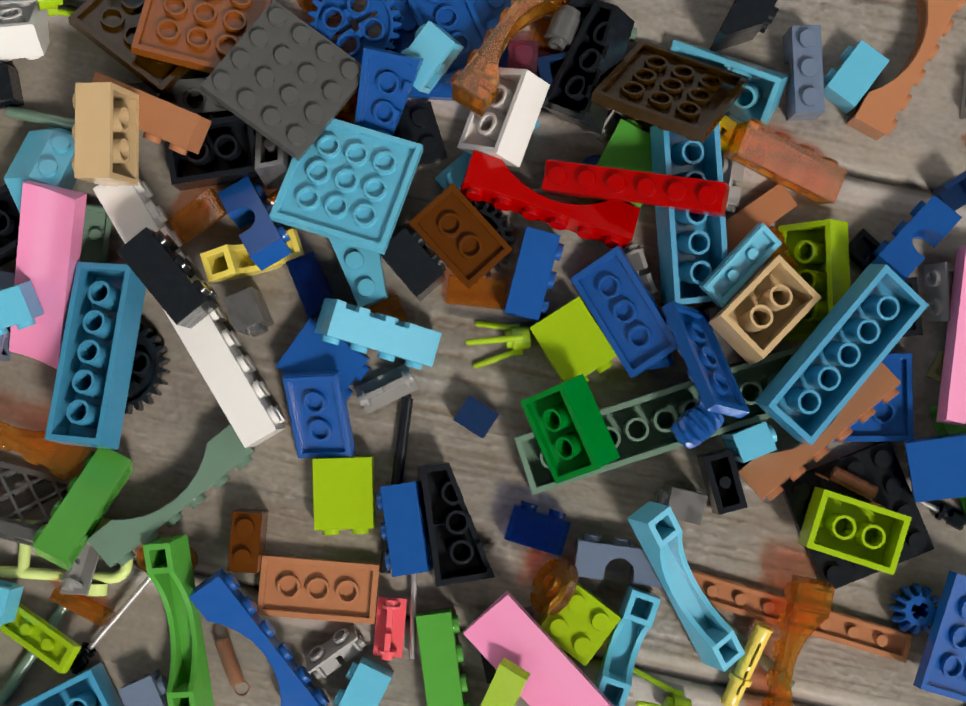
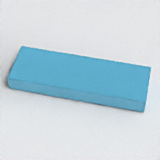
M759 222L699 287L718 307H724L779 248L782 242L763 222Z

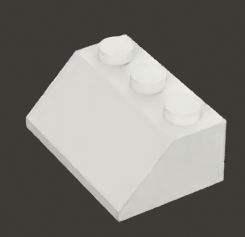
M36 0L0 1V62H8L18 58L34 60L44 56L50 42L47 10L39 11Z
M487 66L457 148L471 154L475 150L501 159L505 165L520 167L550 84L528 69Z

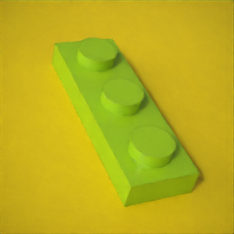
M19 603L15 621L3 624L0 627L3 633L60 674L69 671L82 647L21 603Z

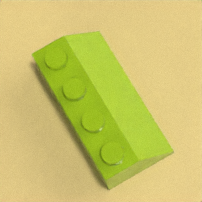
M825 219L778 226V239L782 242L779 246V255L822 297L782 341H805L850 288L848 222Z

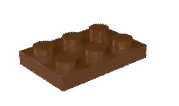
M453 183L408 223L468 290L513 250Z

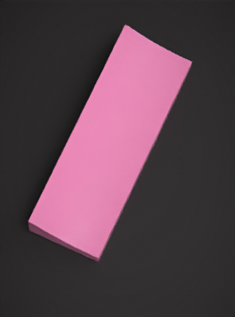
M27 180L23 182L14 285L31 280L44 314L34 318L36 324L18 330L17 325L11 326L9 351L34 358L57 369L76 264L80 262L87 193Z
M966 244L956 250L950 299V321H948L936 419V422L966 427Z
M508 590L463 631L467 639L496 670L505 657L530 673L520 695L529 706H614Z

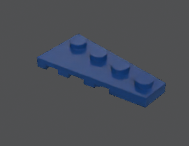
M370 46L364 47L355 125L393 136L424 58Z

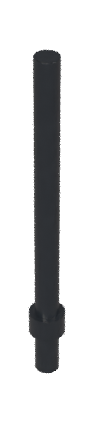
M402 397L391 485L403 483L413 407L412 398ZM381 536L379 548L382 549L379 572L390 574L391 570H387L385 563V553L389 552L388 541L383 540Z

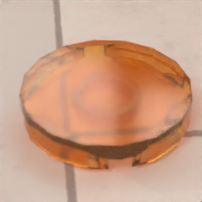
M559 557L558 560L553 558L547 561L533 580L532 585L535 586L534 593H530L532 607L544 615L552 616L567 606L578 584L576 565L564 557Z

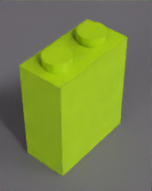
M580 297L575 298L529 328V332L561 382L581 374L584 375L588 382L587 375L594 370H597L600 374L614 365L611 360L617 355Z
M374 456L313 458L314 530H322V535H339L340 530L351 529V534H369V529H374L376 526Z

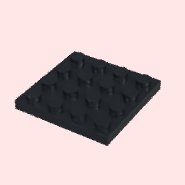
M880 441L811 469L794 482L788 479L781 485L784 489L782 493L800 534L814 487L826 489L869 504L872 502L851 491V489L848 490L832 480L828 481L815 475L816 472L830 479L832 470L837 466L878 487V492L872 501L884 506L885 509L912 517L898 564L935 549L890 441ZM805 547L821 588L825 593L879 572L878 570Z

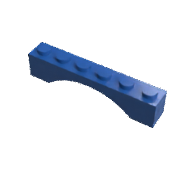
M221 568L193 588L189 598L207 621L238 631L251 640L264 653L273 667L279 683L281 706H328L329 699L321 688L316 689L314 687L308 670L303 665L298 666L293 660L294 654L285 642L282 644L275 636L276 631L273 625L267 619L263 621L258 615V608L255 602L249 596L244 597L238 589L240 587L239 582L232 573L226 574L223 568Z

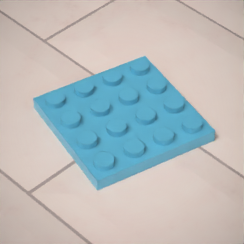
M333 119L300 161L292 158L269 217L272 221L385 255L423 153V145Z

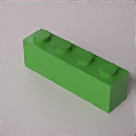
M98 448L96 452L91 451L83 465L85 468L80 476H74L67 487L68 494L64 500L58 501L52 508L50 513L52 518L46 527L41 526L33 538V548L36 555L68 571L87 544V539L92 536L134 471L131 459L111 449Z
M452 607L418 611L416 613V625L427 706H470V703H464L463 692H468L466 673L460 674L459 662H464L462 644H456L455 633L460 632L458 614L453 615Z

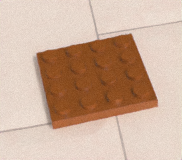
M145 0L131 45V53L212 73L271 4L272 0Z

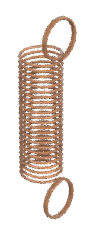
M837 467L832 477L830 475V479L815 472V475L828 481L832 480L872 501L871 498L876 491V486L846 472V470ZM874 501L870 502V504L885 508L884 506Z
M215 625L214 628H213V633H214V635H215L217 638H220V639L224 638V637H218V636L215 634V632H214V629H215V627H216V625ZM225 638L219 642L215 641L214 643L222 665H227L224 667V671L230 686H234V691L238 696H245L239 695L235 690L236 685L242 682L248 685L249 690L250 686L243 680L244 676H242L241 669H239L238 661L235 660L237 658H235L234 650L231 649L233 647L230 645V639Z

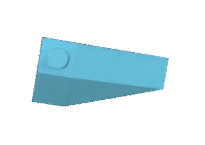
M673 40L670 50L749 77L744 91L725 115L744 129L762 135L780 103L790 76L761 65L679 40Z

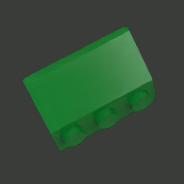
M583 374L520 401L556 484L600 469L620 458Z

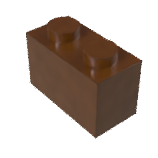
M239 508L232 512L227 571L258 573L261 571L262 555L265 554L269 510Z

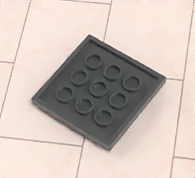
M273 0L201 84V91L297 161H300L359 88L362 64L277 1Z

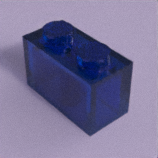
M312 251L287 261L286 265L307 316L315 319L319 317L324 298H336L318 255Z
M521 500L520 504L513 503L503 536L504 539L561 557L571 525L570 520L565 519L566 513L554 509H549V512L545 513L537 510V504Z

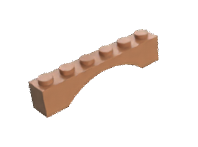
M966 0L915 1L918 13V31L908 62L891 82L868 92L861 98L848 119L847 125L875 141L884 135L889 136L898 122L894 118L898 111H903L912 98V95L909 94L913 85L917 86L926 73V70L923 69L927 60L931 61L940 48L937 42L941 35L944 37L954 24V21L951 20L954 12H959L966 3Z
M881 362L838 413L835 420L812 445L805 443L793 449L768 453L755 458L738 471L739 475L762 501L767 497L772 501L784 491L781 486L788 479H791L793 482L796 481L807 471L804 467L812 459L817 463L830 452L827 446L835 440L839 443L845 440L853 432L850 429L852 425L858 420L863 424L876 413L873 408L878 403L883 401L887 404L900 392L896 388L899 387L901 381Z

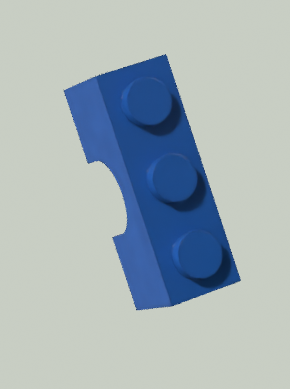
M246 176L217 193L228 215L239 229L249 223H253L239 237L250 258L261 271L292 253L287 244L291 240L282 224L277 226L276 222L272 221L269 217L273 206L271 204L266 205L264 202L268 199V196L260 183L254 185L251 179Z
M935 195L927 203L921 200L910 212L913 218L909 223L903 220L893 230L891 234L895 238L890 243L884 240L873 252L877 258L872 264H887L903 281L908 278L925 259L915 249L913 239L924 240L935 248L962 218Z

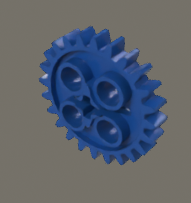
M357 0L312 1L318 9L317 11H308V14L315 19V22H310L308 25L342 50L347 40H356V49L352 53L347 54L361 64L364 47L370 46L397 51L392 41L401 40V36L395 33V30L403 28V25L400 22L394 21L401 16L399 10L391 11L397 4L395 0H367L366 9L362 12H355L353 10V5ZM372 12H377V16L368 18ZM334 14H340L342 16L340 25L335 28L329 27V18ZM353 20L359 23V30L357 32L351 29V22ZM375 24L382 27L381 34L376 38L368 37L369 28ZM343 33L337 40H333V36Z

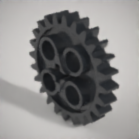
M141 323L132 373L141 377L142 382L139 383L131 375L125 414H132L133 406L136 410L143 411V401L147 404H154L151 395L161 396L162 393L157 388L158 385L168 384V382L162 379V374H169L171 372L163 368V364L171 361L170 358L162 357L161 355L167 350V347L157 346L162 338L157 335L151 337L153 330L148 327L143 329V324ZM145 356L147 365L140 371L138 369V361L141 357Z

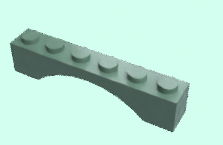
M228 425L207 442L204 458L197 474L188 487L175 500L160 510L145 516L113 519L87 540L109 567L115 566L118 563L121 567L136 556L133 551L137 547L158 538L160 535L157 531L164 525L170 528L181 520L183 515L180 512L189 505L194 509L207 498L204 494L212 486L216 490L230 480V477L227 475L236 467L240 471L253 461L251 455L256 451L253 447L244 448L232 425Z

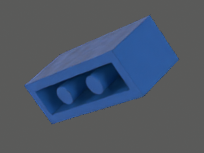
M526 226L504 314L533 322H538L540 316H546L550 300L544 298L547 288L553 289L557 272L552 271L554 260L560 261L564 244L559 243L561 235Z
M419 481L381 486V493H377V505L379 511L383 510L385 522L381 523V534L383 540L388 541L389 552L385 553L387 570H392V577L430 571L432 567Z

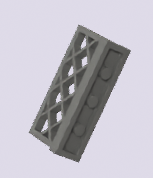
M0 461V469L7 470L4 473L0 471V481L7 492L0 496V503L10 498L16 510L4 517L0 516V538L33 547V538L41 526L48 524L52 518L48 517L42 504L58 496L63 501L62 494L67 492V487L71 480ZM16 473L22 474L27 483L10 491L5 478ZM29 477L36 478V479L30 481ZM44 481L51 482L56 491L39 499L34 486ZM57 484L65 487L59 489ZM30 488L36 501L19 509L13 496ZM39 506L45 519L35 524L26 523L22 514ZM19 516L21 521L14 520L13 518Z

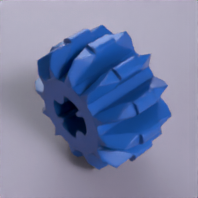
M698 402L672 424L671 431L680 444H683L688 449H692L714 434L721 427L725 418L722 414L706 411Z
M912 583L910 589L905 585L900 586L901 595L891 594L896 603L888 605L890 610L896 611L890 617L891 620L896 623L899 622V629L903 631L909 629L910 633L914 635L919 634L920 629L926 633L930 632L929 623H933L934 615L938 608L935 605L940 599L936 595H931L932 590L929 587L924 586L921 588L917 583ZM914 604L918 607L916 613L911 610Z

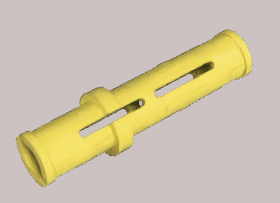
M755 622V626L743 649L745 654L739 659L735 669L731 670L728 675L730 680L723 696L720 698L724 706H738L746 687L749 688L753 682L751 679L752 674L762 656L770 635L773 633L772 628L762 622Z

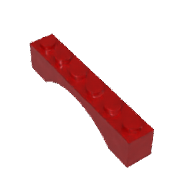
M475 150L468 162L460 192L472 201H484L493 204L495 208L502 211L511 210L521 214L525 219L543 221L554 229H566L575 232L583 239H595L604 242L607 247L613 249L616 246H621L624 249L633 239L640 212L639 207L617 200H607L588 205L566 204L551 200L525 186L510 172L503 160Z
M548 159L542 189L550 194L632 202L718 217H725L730 189L726 182Z

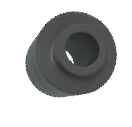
M561 5L559 10L554 12L544 36L551 49L558 52L570 49L581 25V13L579 10L569 5Z

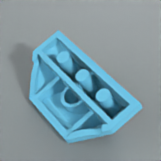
M49 127L28 132L4 176L5 183L19 213L21 209L23 182L27 180L72 190L77 179L74 178V171L72 169L75 141L71 130Z

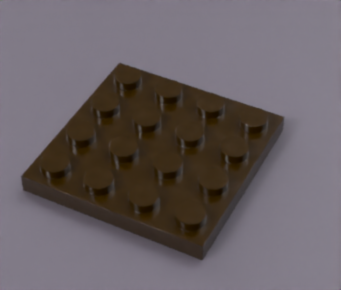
M87 0L68 17L71 26L161 96L191 69L131 53V45L145 0Z
M641 40L596 87L592 93L591 102L599 104L607 110H615L626 114L634 120H642L653 124L661 130L680 134L691 141L704 143L744 91L749 77Z

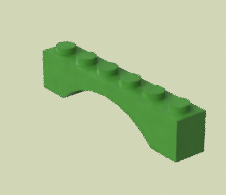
M188 535L160 536L142 546L147 575L161 596L169 625L171 663L166 690L168 706H214L200 611L189 598L196 585Z

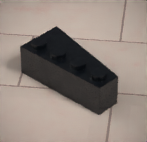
M600 0L594 1L542 105L559 119L600 135L608 110L599 104L591 102L592 93L624 59L635 23L617 5Z
M439 462L417 466L432 567V579L435 586L439 587L495 578L450 463Z

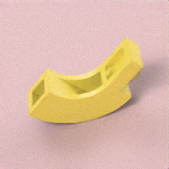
M297 229L287 230L291 238L287 244L292 253L262 271L250 258L244 244H226L200 253L208 282L241 279L278 269L284 264L304 258L305 254Z

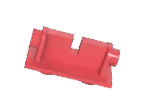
M378 596L373 656H381L382 660H392L393 657L402 658L407 598Z

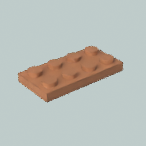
M263 554L257 613L258 615L375 624L380 564Z

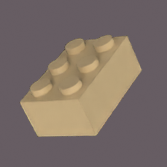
M112 82L75 83V93L72 98L75 109V124L72 128V136L75 141L74 156L72 158L74 178L102 186H138L139 94Z
M778 255L767 262L708 323L749 365L763 360L822 297Z

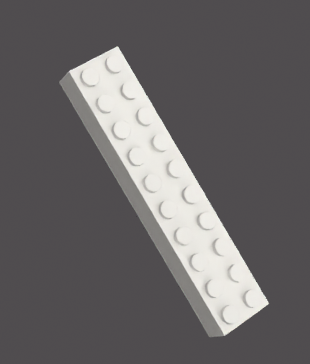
M138 178V186L98 185L93 188L125 244L147 227L155 232L160 230L165 236L169 235L178 247L183 245L174 230L170 231L166 226L165 222L168 221V218L159 205L155 206L150 197L154 195L145 181L141 182ZM180 248L176 251L177 254L181 255L184 259L187 258L196 267L189 255L185 256ZM219 306L193 328L176 325L166 313L244 448L257 446L286 429L283 424L286 421L284 414L278 406L273 407L268 399L271 396L268 387L264 381L259 382L253 373L256 371L254 363L248 355L245 357L242 355L238 348L242 344L233 330L229 332L225 326L224 321L227 318Z

